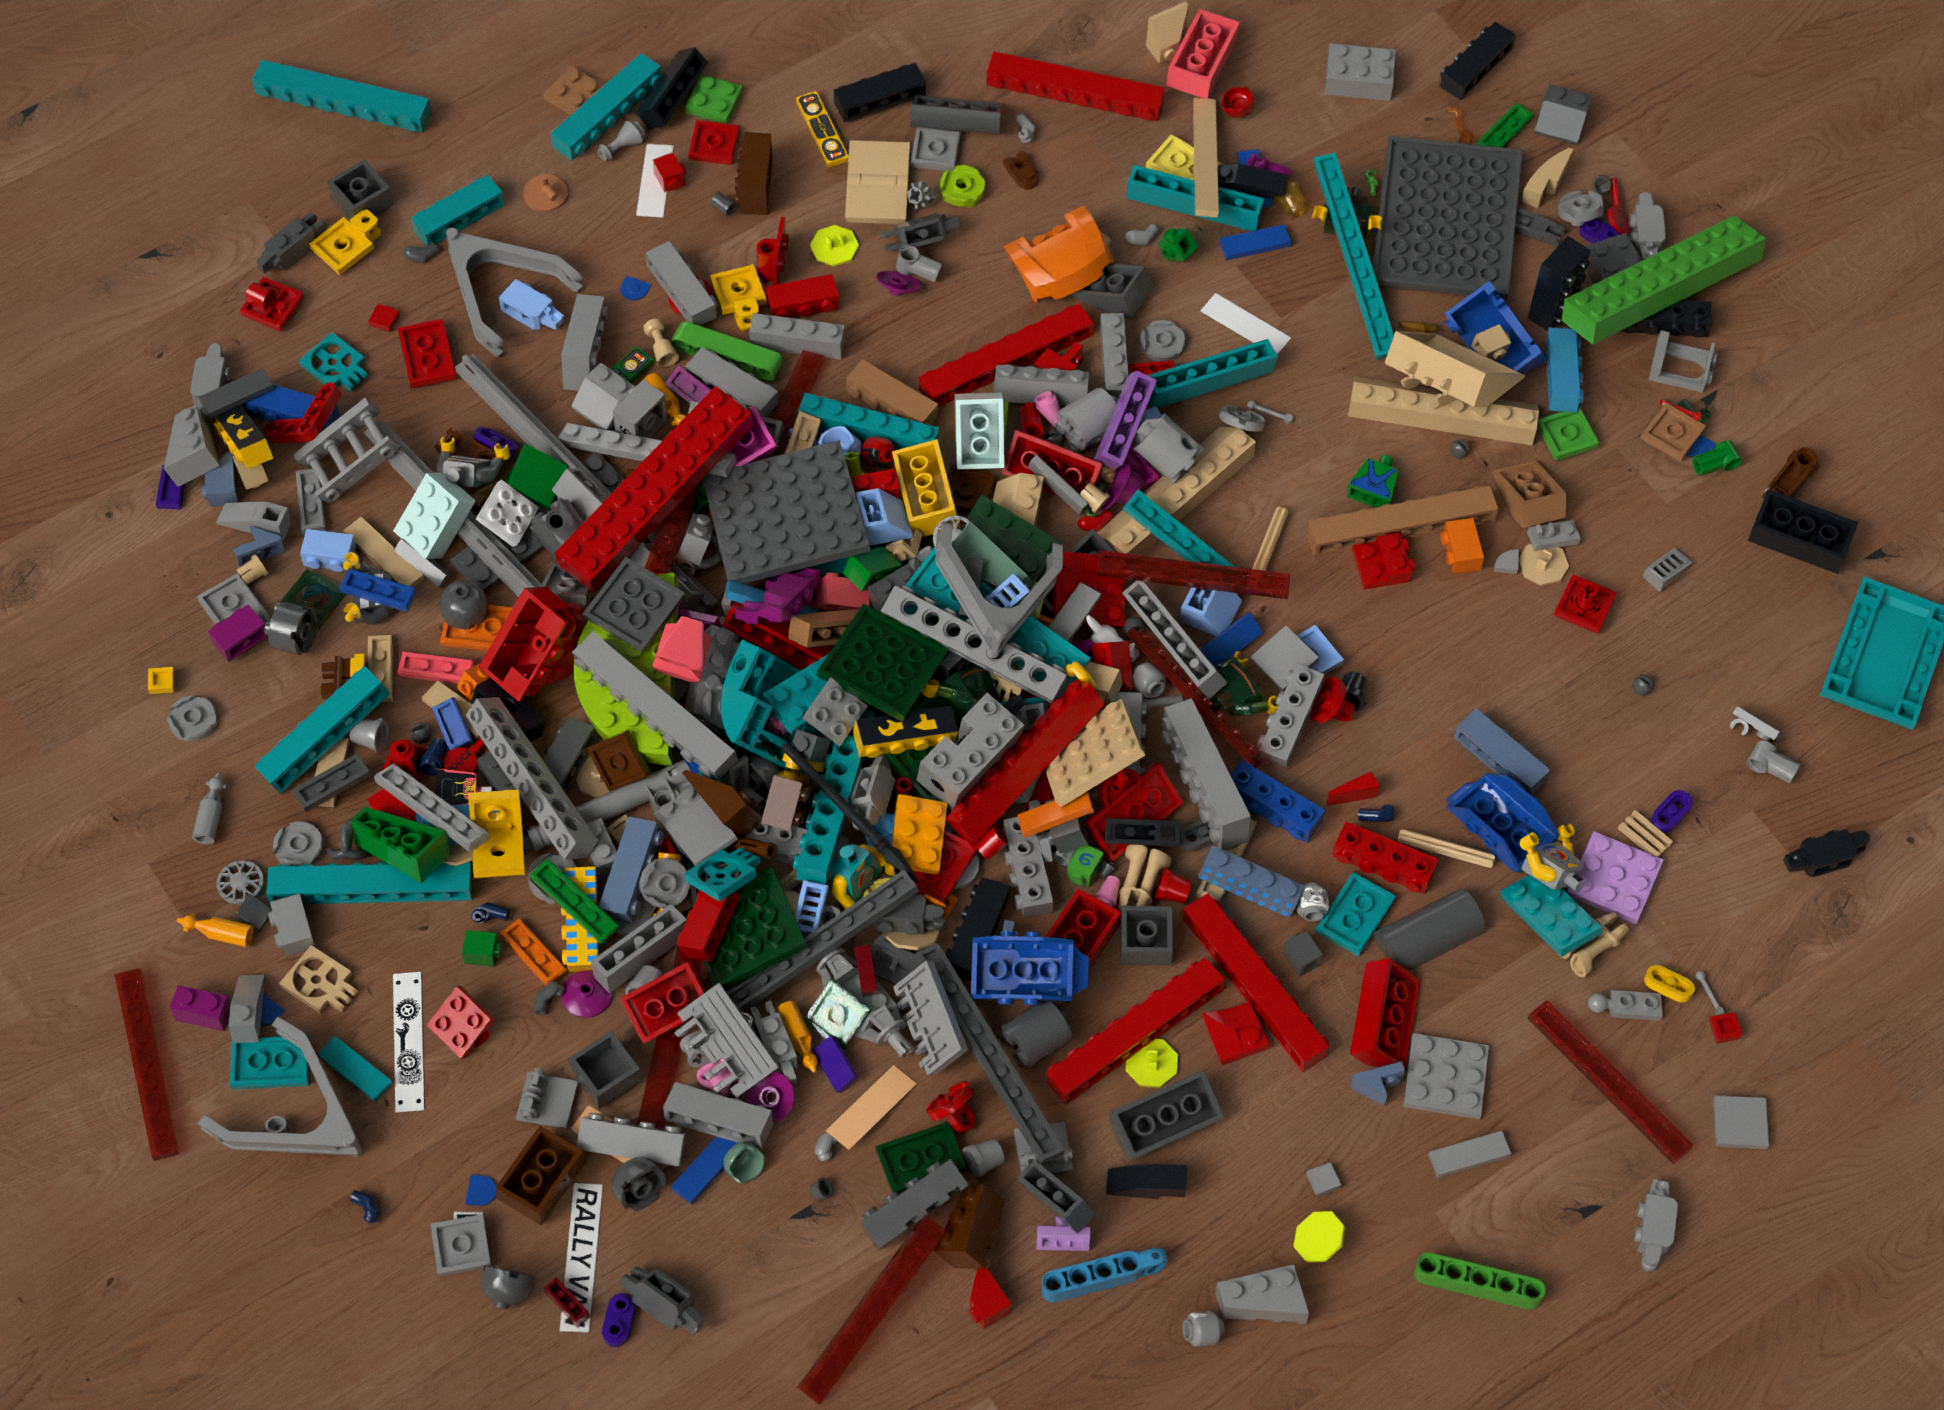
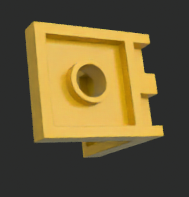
M519 790L468 793L470 819L487 831L490 838L473 850L474 878L525 875ZM496 851L504 852L502 856L492 855Z

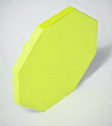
M832 225L818 230L810 247L817 261L837 266L852 261L859 244L851 230Z
M1155 1039L1126 1061L1125 1071L1139 1086L1161 1088L1177 1075L1178 1054L1164 1039Z
M1332 1211L1312 1212L1297 1226L1294 1248L1306 1262H1326L1343 1246L1345 1226Z

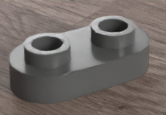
M1199 820L1182 828L1180 831V845L1182 848L1188 851H1196L1213 844L1209 835L1210 828L1208 824H1204L1202 820ZM1194 838L1196 841L1189 842L1188 839Z

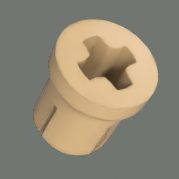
M1091 482L1080 493L1092 508L1091 511L1095 514L1110 498L1108 493L1104 494Z
M255 554L251 556L252 559L236 569L247 585L262 575L264 577L268 575L267 570Z

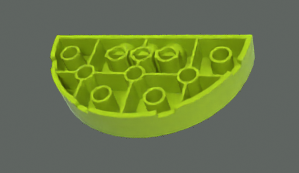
M675 573L657 575L679 589ZM678 608L667 623L678 622ZM587 622L577 646L593 631L675 700L676 678L658 673L653 668L665 626L643 654L594 623ZM574 664V680L577 694L590 723L594 726L597 733L603 739H606L629 729L638 746V751L641 752L646 763L673 765V748L663 740V735L658 730L655 733L651 731L644 723L645 719L641 716L635 717L627 709L628 705L625 702H617L610 695L609 692L611 690L605 685L601 688L593 681L591 673L588 671L582 672Z

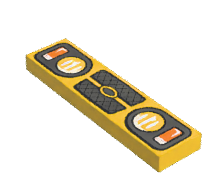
M817 91L796 97V103L827 167L830 168L848 162L849 156Z

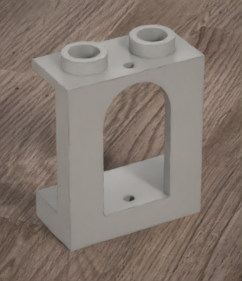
M1661 330L1648 380L1703 393L1705 384L1710 385L1713 371H1709L1710 366L1714 367L1717 353L1713 352L1715 343H1711L1708 351L1669 342L1670 332ZM1664 355L1698 363L1703 368V375L1699 378H1688L1662 372Z

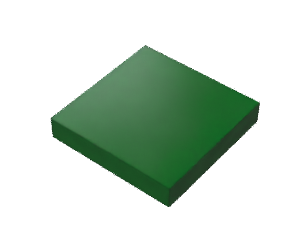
M525 444L507 484L524 497L548 508L555 495L552 489L566 470L567 465Z

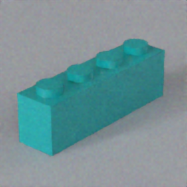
M487 174L482 178L476 179L468 186L456 190L452 195L443 200L437 201L427 209L417 212L411 217L414 232L426 246L430 243L436 245L447 238L446 231L449 228H455L459 232L505 206L503 192Z

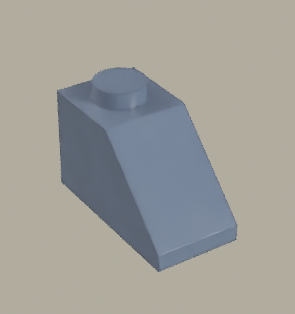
M227 452L219 460L220 466L205 474V484L201 485L202 495L204 499H208L210 507L239 502L236 465L232 458L233 454Z

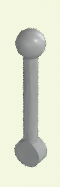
M1252 400L1247 403L1249 409L1255 408L1284 419L1286 424L1293 422L1291 414L1284 415L1257 405Z
M1698 971L1696 979L1701 981L1716 1009V1014H1725L1724 1009L1719 1006L1705 980V973Z

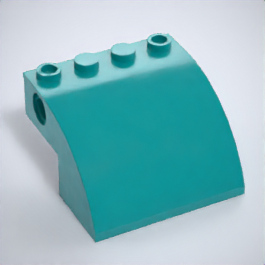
M742 639L729 666L723 685L721 697L723 726L731 742L787 769L788 767L785 766L786 762L782 760L784 751L781 747L786 742L792 745L795 733L791 735L789 732L784 734L783 737H779L767 729V720L773 714V706L762 701L761 697L763 693L801 670ZM806 725L805 727L800 729L813 732L821 736L823 735L820 731H818L816 728L810 725Z

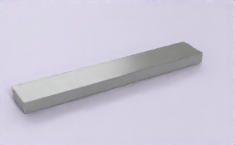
M394 763L374 776L375 782L435 827L446 831L447 836L469 852L490 839L487 831Z

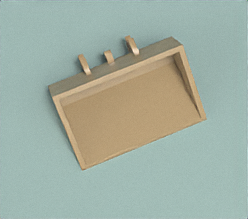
M1395 331L1384 363L1409 375L1408 378L1405 377L1400 380L1401 385L1406 389H1413L1422 383L1442 391V394L1439 393L1435 396V401L1441 406H1446L1457 398L1474 407H1488L1525 378V375L1436 333Z

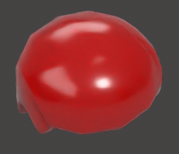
M1248 87L1230 88L1223 94L1221 100L1224 112L1228 116L1237 119L1246 117L1251 113L1255 104L1254 93Z

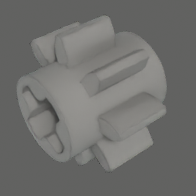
M927 181L912 183V188L907 191L908 203L915 204V209L931 207L930 203L936 198L933 191L934 187L927 186Z

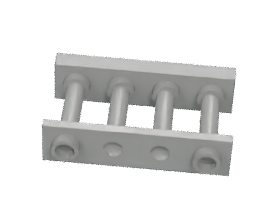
M364 398L318 434L315 439L309 441L293 454L297 462L309 469L313 468L323 486L315 492V495L327 503L338 499L344 491L386 458L391 457L401 447L397 441L389 436L384 438L374 420L381 411L378 405L369 399ZM364 425H367L377 443L367 452L356 435V432ZM347 439L359 457L349 466L338 449V446ZM329 453L341 472L332 480L329 479L320 463V460Z

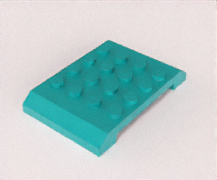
M1863 577L1819 696L1913 730L1944 644V605Z

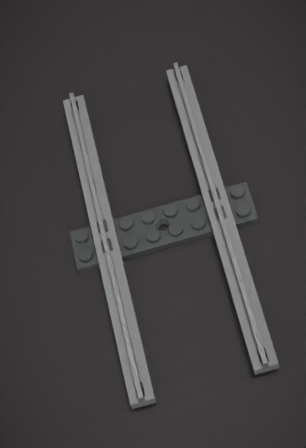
M474 354L469 357L464 355L462 362L455 366L456 372L528 445L567 465V468H581L608 496L625 480L599 453H594L581 463ZM381 419L376 424L384 438L389 436L401 445L391 457L385 460L416 491L426 473L433 472ZM369 429L363 432L364 438L372 446H375L377 443ZM556 494L554 495L551 504L558 500V496ZM530 500L533 504L539 507L534 516H536L540 512H543L545 515L546 513L551 511L550 507L545 508L540 504ZM470 511L457 532L468 547L450 559V562L465 580L478 584L485 593L503 581L519 598L524 588L541 587L542 585L523 564L542 551L544 547L530 529L531 522L518 545L512 547L478 522L476 516ZM553 517L550 519L549 524L552 528L558 529L563 525V522L560 518ZM650 534L649 537L677 565L678 563L671 557L669 551ZM693 575L688 576L705 593L700 600L704 606L698 603L693 611L708 614L718 606V600Z

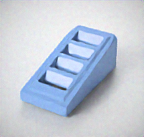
M1013 573L990 593L985 600L994 606L1000 607L995 601L998 598L1004 604L1003 608H1013L1029 594L1030 590ZM1011 584L1020 592L1018 595L1009 587ZM1004 591L1012 598L1011 601L1002 594Z
M803 880L795 917L798 924L800 919L814 922L813 927L799 924L802 932L811 934L819 928L829 891L828 885ZM810 891L821 895L820 898L808 896L807 893ZM805 900L819 903L818 908L804 905ZM807 910L815 912L816 916L812 917L802 914V911Z

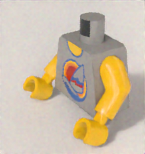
M1563 824L1557 828L1559 833L1558 840L1562 841V844L1557 841L1535 847L1539 844V838L1534 832L1520 840L1521 848L1528 852L1521 868L1524 872L1554 890L1569 886L1578 892L1584 887L1586 881L1579 876L1583 863L1575 857L1573 844L1569 842V838L1575 834V829L1571 824L1567 826Z

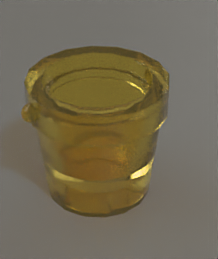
M1297 182L1288 183L1285 196L1273 197L1276 204L1291 219L1300 217L1309 209V205L1301 191L1302 189Z

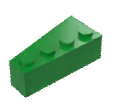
M364 807L350 820L354 842L357 846L420 883L429 877L451 855L447 832L369 807Z

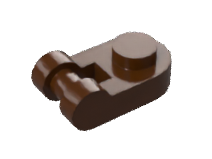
M1025 151L1016 153V156L1013 158L1008 157L1003 160L1005 169L1020 188L1029 190L1037 186L1039 173L1029 161ZM1020 164L1022 168L1017 169L1016 166Z

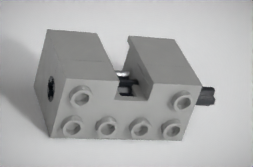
M986 693L962 718L958 733L960 740L955 744L945 736L920 762L917 781L939 801L947 802V808L952 811L953 807L968 795L970 789L979 783L980 778L990 767L993 768L1001 760L1002 755L1017 743L1022 734L1024 724L1014 715L1025 704L1022 697L1014 694L1002 706L991 695Z

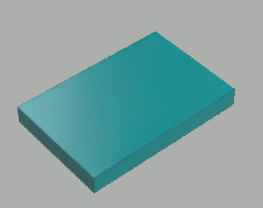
M1353 872L1330 906L1328 913L1316 927L1315 932L1359 957L1397 896Z
M260 1037L259 1042L233 1043L232 1040L231 1090L309 1086L310 1066L302 1049L283 1037Z

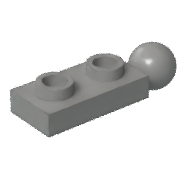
M1611 990L1609 998L1602 993H1594L1588 999V1007L1591 1011L1602 1013L1609 1009L1611 1018L1660 1021L1663 1017L1660 993Z

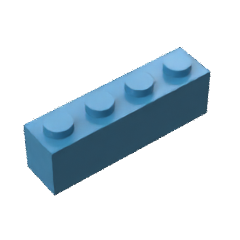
M1548 328L1545 348L1549 411L1577 412L1579 403H1583L1584 389H1580L1583 373L1579 372L1582 356L1578 355L1581 339H1577V332L1573 329Z

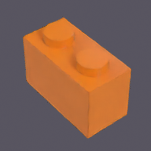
M1474 519L1446 521L1444 530L1440 532V539L1442 545L1446 546V562L1448 566L1451 565L1453 574L1481 570L1484 555Z

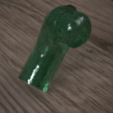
M1687 399L1681 400L1677 404L1692 412H1700L1702 419L1699 422L1702 424L1707 423L1711 417L1710 411L1706 408H1702L1700 411L1693 410Z

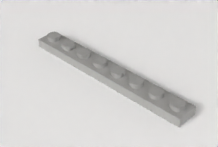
M571 423L566 424L557 438L565 447L643 461L662 442V440ZM727 453L708 474L727 477L737 461L735 454Z

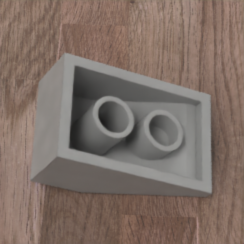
M693 786L684 790L679 796L664 804L653 813L664 835L670 837L671 842L694 866L738 840L732 830L720 821Z

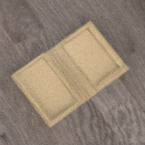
M850 140L845 210L846 222L899 224L906 221L910 142Z

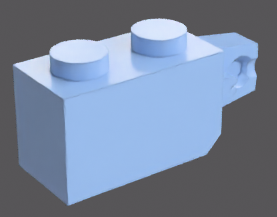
M515 279L499 297L502 312L533 330L541 329L544 325L557 330L565 321L564 315L553 307L552 299L544 293L537 292L528 283H522Z

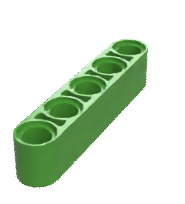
M681 322L671 340L673 347L682 353L695 356L703 347L708 351L715 352L723 360L734 363L740 370L751 373L755 377L766 381H773L784 361L783 357L773 350L689 322Z
M1434 1253L1422 1254L1418 1258L1414 1269L1415 1278L1420 1283L1529 1310L1540 1306L1546 1292L1544 1284L1536 1278ZM1429 1265L1434 1271L1426 1272L1421 1266ZM1454 1271L1459 1275V1278H1451L1447 1272ZM1473 1278H1482L1486 1284L1479 1285ZM1500 1284H1507L1512 1290L1504 1291L1500 1288ZM1532 1290L1538 1297H1529L1526 1291Z

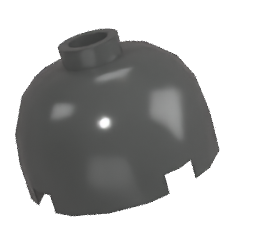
M455 581L448 585L441 594V614L445 622L456 629L466 630L476 623L479 625L488 614L489 605L486 594L478 584L472 581Z
M752 755L748 757L750 788L767 799L773 776L781 772V767L759 755Z
M642 1157L633 1158L622 1163L612 1179L613 1192L620 1204L625 1209L632 1208L634 1211L646 1208L655 1202L659 1197L657 1192L660 1187L664 1190L666 1185V1176L659 1166L653 1161Z
M484 1265L481 1275L482 1292L487 1298L494 1301L493 1306L509 1309L510 1304H520L527 1299L531 1293L535 1276Z

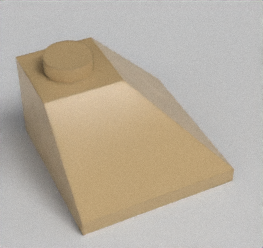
M1187 1L1148 18L1146 47L1159 64L1173 60L1184 39L1188 14Z

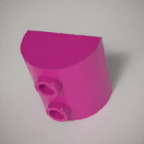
M755 405L747 408L752 413L753 427L728 452L735 454L737 461L734 467H741L747 463L763 460L778 448Z

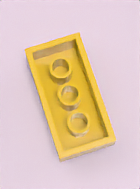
M937 439L892 451L911 530L918 529L922 533V537L933 535L936 526L944 518L957 516L943 456ZM952 520L946 522V523H951V524H952V529L954 528V525H953Z

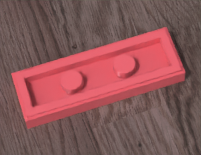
M402 652L398 676L458 684L464 670L475 666V662L468 659Z

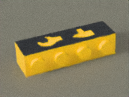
M238 405L215 416L217 421L213 424L218 436H221L224 444L228 446L230 453L234 455L238 464L242 462L248 470L273 459L266 438L242 405Z
M945 706L911 711L903 722L890 715L858 719L855 721L852 732L859 757L867 756L874 758L885 753L899 754L911 749L924 750L928 747L936 746L945 736L955 743L958 728L952 707Z

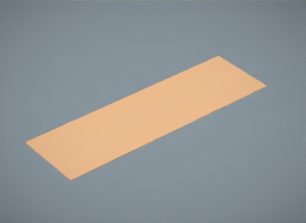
M893 1065L826 1132L849 1150L917 1083Z

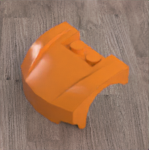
M1084 205L1065 214L1066 223L1054 227L1052 231L1036 236L1030 242H1027L1023 236L1003 246L1009 261L1013 262L1020 272L1034 302L1049 296L1057 300L1075 293L1103 276V269L1108 264L1114 263L1111 251L1101 231Z

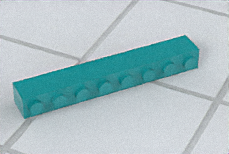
M265 60L260 61L252 78L255 94L262 97L276 98L284 102H293L305 107L310 106L327 112L340 113L348 117L353 116L366 121L383 123L387 126H396L408 131L423 133L432 113L429 98Z
M380 862L377 865H365L363 863L339 865L330 863L326 866H315L313 864L288 866L281 864L276 867H268L267 897L269 902L300 894L303 904L472 901L473 871L471 862L458 866L442 863L422 883L386 862Z

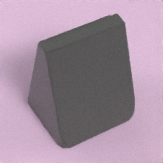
M249 894L236 911L238 921L253 925L254 929L260 932L269 919L268 912H272V909L255 896Z

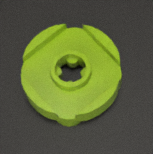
M967 165L955 166L954 170L949 172L947 170L941 177L940 191L944 202L955 206L972 208L976 206L977 202L984 195L985 180L974 167ZM964 183L967 188L962 189L957 186H961Z

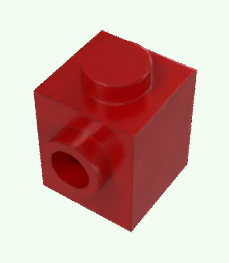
M673 152L652 159L654 174L664 193L685 186L684 176L687 175L685 166L682 162H678Z

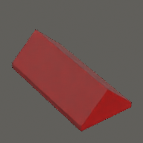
M1016 429L1004 468L1001 472L1009 477L1019 473L1035 475L1028 468V465L1037 455L1080 494L1090 482L1098 488L1102 481L1103 463ZM1044 483L1043 490L1057 495Z

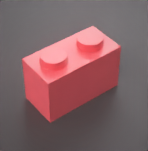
M826 573L825 577L820 578V584L816 587L817 609L830 611L860 609L863 603L869 606L868 590L861 592L847 577H839L838 573Z

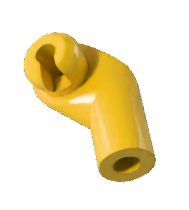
M1074 661L1072 664L1066 665L1065 670L1069 677L1076 675L1080 681L1090 683L1094 690L1097 688L1096 682L1080 662Z

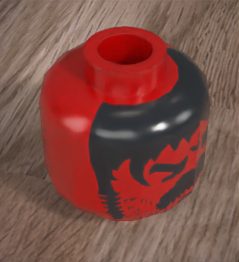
M871 436L862 445V459L870 466L886 468L894 461L892 451H896L895 445L887 438Z

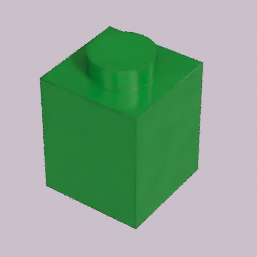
M466 930L462 949L464 964L495 967L496 958H500L502 952V943H498L497 934Z

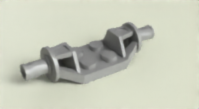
M844 948L836 949L820 959L821 961L816 971L821 975L825 999L841 994L852 999L857 1006L858 1021L851 1032L857 1038L875 1042L881 1047L890 1043L901 1059L906 1058L905 1053L909 1056L913 1052L914 1047L901 1034L905 1029L906 1023L900 1017L897 1004L878 981V994L863 997L857 961L849 957ZM830 972H832L834 976L833 981L829 975ZM876 1026L881 1030V1032L878 1033L871 1028Z

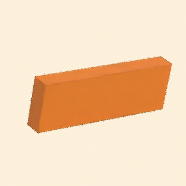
M1089 791L1061 808L1054 800L1018 814L1021 832L1024 838L1092 813L1094 808Z
M520 918L500 932V937L545 986L549 982L558 981L567 974V969Z

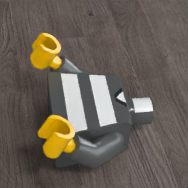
M442 437L440 439L442 452L439 455L436 469L437 473H445L447 480L456 483L458 486L478 487L493 484L503 465L502 461L509 459L511 455L508 444L501 448L500 443L494 446L496 458L492 459L451 455L456 451L455 439L452 438L451 442L445 443V437Z
M348 552L344 556L345 559L349 560L343 563L345 570L355 568L356 571L393 581L390 574L359 561L356 553ZM353 596V603H348L343 609L344 612H348L345 616L347 622H352L355 619L356 623L363 622L371 625H376L395 613V609L355 596Z

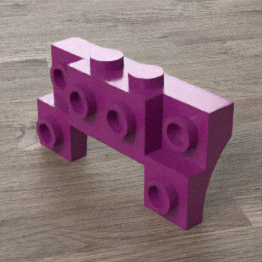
M807 567L795 573L776 575L772 580L767 579L765 589L768 590L765 591L764 602L746 600L742 609H736L735 618L743 620L747 624L757 625L764 618L771 622L791 621V615L799 614L802 608L811 602L813 590L820 584L821 570Z

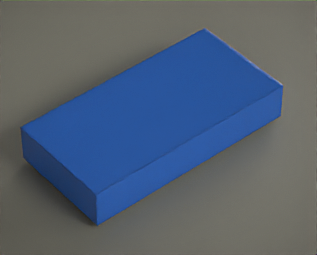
M452 697L432 707L449 750L464 747L474 742L456 698Z

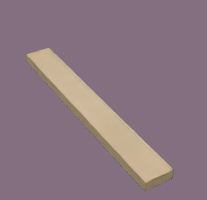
M1194 97L1195 215L1218 217L1216 99Z

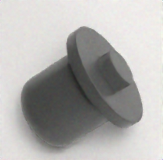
M1103 859L1104 863L1098 870V874L1107 879L1114 870L1117 871V868L1113 862Z

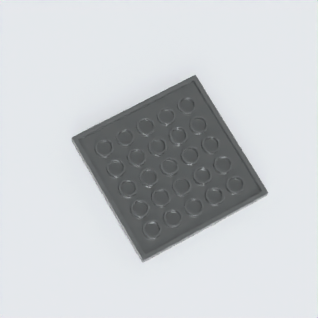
M840 440L747 463L741 467H733L727 477L707 474L703 478L728 582L734 581L744 584L871 551Z

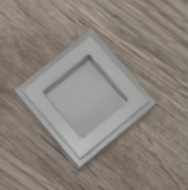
M1331 1162L1306 1172L1316 1197L1341 1188V1183Z

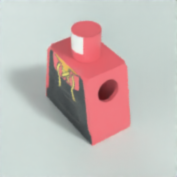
M437 769L436 795L451 806L469 804L468 793L493 791L492 786L479 787L477 774Z

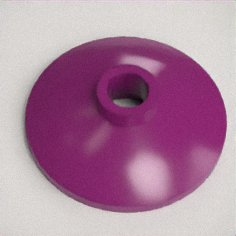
M882 271L876 276L878 283L889 289V293L896 296H902L903 293L917 292L921 288V284L917 279L899 272Z
M592 970L573 974L563 985L562 1002L565 1008L577 1017H595L604 1012L611 1003L612 992L609 993L594 978ZM584 988L591 989L588 993L582 992Z
M775 1071L745 1093L746 1103L755 1106L761 1105L772 1111L773 1123L779 1122L788 1116L795 1101L792 1083L786 1076ZM773 1092L777 1096L774 1102L770 1100V1095Z

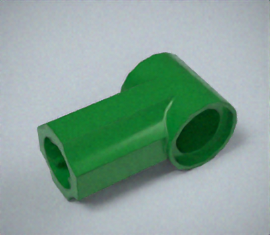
M1725 440L1715 446L1713 450L1695 455L1692 458L1693 469L1700 476L1720 469L1731 471L1739 467L1743 462L1740 453L1731 440Z

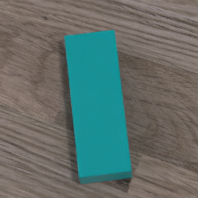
M336 1036L317 1054L319 1059L373 1102H376L392 1085V1081Z

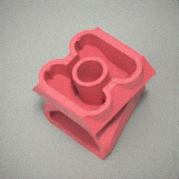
M684 616L680 617L677 623H666L653 668L658 673L691 683L700 681L713 637L704 632V623Z

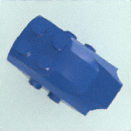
M1486 773L1477 782L1465 783L1446 799L1448 802L1446 808L1462 821L1471 833L1477 834L1491 853L1495 854L1501 862L1514 872H1524L1521 868L1528 852L1520 846V840L1523 837L1534 832L1539 838V844L1535 847L1556 842L1559 837L1557 829L1540 800L1528 794L1519 782L1513 781L1507 775Z
M1009 931L1001 932L1000 936L973 938L972 999L998 1000V1004L1014 1005V1000H1024V1005H1039V1001H1072L1076 993L1088 987L1089 957L1076 948L1074 939L1041 937L1040 932H1026V936H1016V932Z

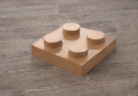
M570 66L547 89L543 96L547 102L572 115L604 85Z
M1665 403L1642 433L1641 439L1681 462L1705 431L1706 425Z

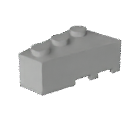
M196 405L184 409L175 415L164 469L177 487L220 466L210 423Z
M1294 1265L1217 1283L1215 1296L1222 1318L1253 1321L1264 1319L1279 1323L1281 1321H1290L1305 1325L1307 1323L1309 1312Z

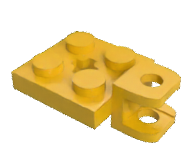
M369 210L359 212L350 219V222L343 217L310 242V249L340 276L374 249L372 242L381 235V229L377 226L378 219ZM364 218H369V219H370V220H367V221L362 222V220H363ZM338 244H347L344 249H338L337 246Z
M754 264L710 275V281L722 315L734 312L738 328L741 331L750 330L751 323L747 324L744 320H752L753 313L759 314L758 306L767 304L766 296ZM739 287L743 291L735 292V288Z

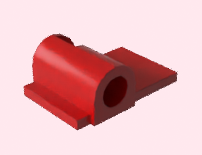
M785 217L780 218L777 239H763L756 246L758 275L765 281L773 282V285L778 284L780 273H783L789 245V234H786Z

